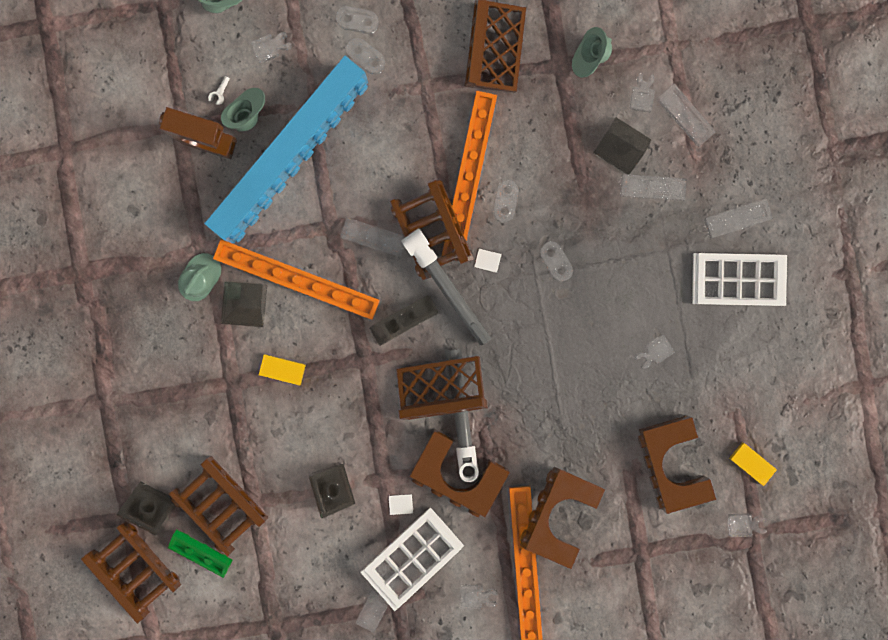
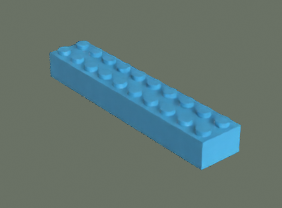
M344 56L204 224L224 241L232 244L241 241L246 234L244 232L249 225L253 226L259 219L258 214L261 210H266L272 204V197L276 193L279 194L286 187L285 182L290 176L294 177L300 170L299 165L302 161H307L314 152L312 149L317 143L319 145L323 143L327 137V131L331 127L335 128L338 125L344 111L348 112L355 103L353 100L357 95L361 96L367 90L368 80L366 73L347 56Z

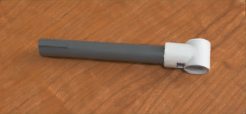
M418 228L402 239L401 242L411 256L414 255L416 257V261L421 268L425 267L480 346L486 344L491 339L490 335L437 262V255L429 248V242L421 230Z
M461 349L445 351L446 361L462 359ZM447 366L450 379L457 371L453 366ZM459 373L453 383L461 389L464 386V377L462 373ZM451 385L452 399L456 397L459 390ZM468 411L454 413L458 439L456 452L459 474L462 480L472 482L478 476L475 445H472ZM472 466L475 469L472 476H465L463 474L464 467Z

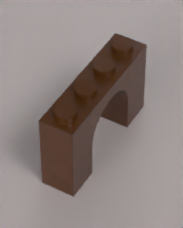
M166 107L165 112H162L159 119L160 129L185 146L232 159L237 139L232 135L222 133L224 127L219 123Z
M686 415L639 429L638 441L640 447L645 449L646 456H643L647 469L650 468L652 476L649 478L652 488L657 490L658 496L655 499L659 509L669 514L716 500L711 480L708 477L702 476L678 483L668 480L663 471L662 462L664 455L672 446L698 438L692 417Z
M434 429L410 473V477L413 478L412 482L421 487L426 485L432 488L431 492L439 497L444 495L450 498L449 502L457 507H461V505L469 509L468 512L478 518L480 515L486 517L510 473L509 469L490 459L481 477L474 485L463 489L452 487L442 477L441 464L453 443V439Z
M553 467V470H550L547 474V484L544 490H541L538 495L537 507L529 516L530 523L528 528L522 532L520 546L532 553L572 569L580 549L556 538L552 534L549 527L550 513L556 504L567 499L577 500L597 509L605 489L557 467Z

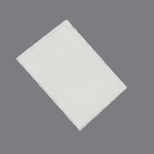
M479 249L475 267L497 273L501 254Z
M412 494L389 496L390 515L412 514Z

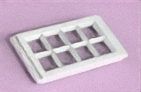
M693 253L692 304L786 306L787 255Z
M429 508L375 557L361 573L395 611L456 555L464 545L438 515Z

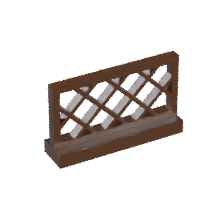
M487 0L475 1L465 87L473 88L475 86L513 93L517 92L526 7ZM489 7L497 9L501 14L494 22L488 15ZM512 11L520 13V20L515 25L507 16ZM502 18L510 27L503 34L496 26V23ZM491 27L499 36L493 42H490L486 37V31ZM510 31H513L517 36V42L513 46L504 37ZM500 39L508 48L501 55L493 46ZM488 48L497 57L489 64L483 57L484 51ZM509 51L515 58V63L510 67L502 58ZM497 60L505 68V71L498 76L490 67ZM486 69L494 78L489 83L480 81L481 73ZM508 72L513 79L512 86H505L499 78Z
M479 356L396 369L401 407L399 418L402 420L488 408L487 400L484 396ZM475 362L476 370L470 377L462 369L467 363ZM447 366H453L457 370L450 380L441 374ZM427 369H432L436 372L430 383L421 377ZM411 372L416 376L409 386L404 383L403 373ZM459 373L468 378L462 389L453 383ZM439 376L448 382L441 392L432 386ZM419 379L427 385L421 395L412 389ZM471 382L478 386L479 395L470 396L465 392ZM451 385L459 390L454 399H449L444 395ZM430 388L439 394L434 402H428L424 399ZM411 391L418 399L413 405L406 406V396Z

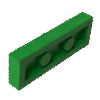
M179 530L175 531L168 546L174 552L222 578L227 574L233 561L225 554L219 553Z

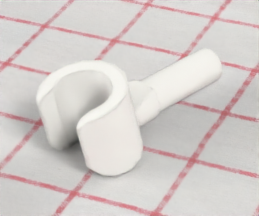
M224 77L216 92L209 94V101L212 102L214 96L218 95L219 99L216 104L220 105L224 102L222 94L229 81L228 77Z

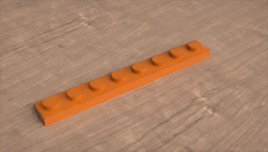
M476 91L452 205L466 241L497 95ZM445 241L442 256L453 252L454 247L451 241Z
M220 239L213 257L214 260L371 320H373L380 300L222 239Z
M509 487L521 640H543L536 554L520 546L522 532L525 529L527 530L530 523L529 516L532 512L531 487Z

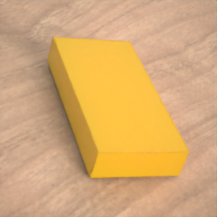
M264 354L259 375L301 385L306 364Z
M743 442L729 458L762 486L777 471L776 468Z

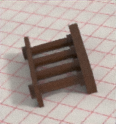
M441 180L428 183L430 189L427 193L402 204L401 199L390 201L392 205L391 212L398 219L405 237L418 228H423L438 220L444 222L446 227L444 232L427 239L429 248L446 240L451 241L453 244V252L436 259L440 266L454 260L460 261V264L474 260ZM428 201H435L438 208L435 213L410 223L406 211ZM413 255L417 275L422 280L432 278L425 267L421 268L416 261V257Z
M210 456L200 464L203 467V472L182 492L177 487L169 495L172 497V502L177 507H181L215 543V548L218 552L228 557L235 550L231 544L251 525L256 524L260 527L269 517L220 464ZM208 478H213L218 483L217 488L195 507L188 497ZM223 493H227L232 498V503L210 523L202 513ZM237 509H242L247 514L246 519L224 538L217 528Z
M126 521L117 527L121 534L100 552L93 549L81 560L138 624L150 613L147 607L168 588L174 592L182 584L179 582L180 579L173 571L170 572L137 534L136 527ZM127 540L135 550L114 568L110 567L106 562V557ZM141 556L149 566L128 584L124 583L119 574ZM155 572L163 582L142 600L138 599L133 590Z

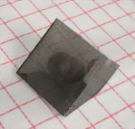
M224 282L221 324L264 327L267 285Z

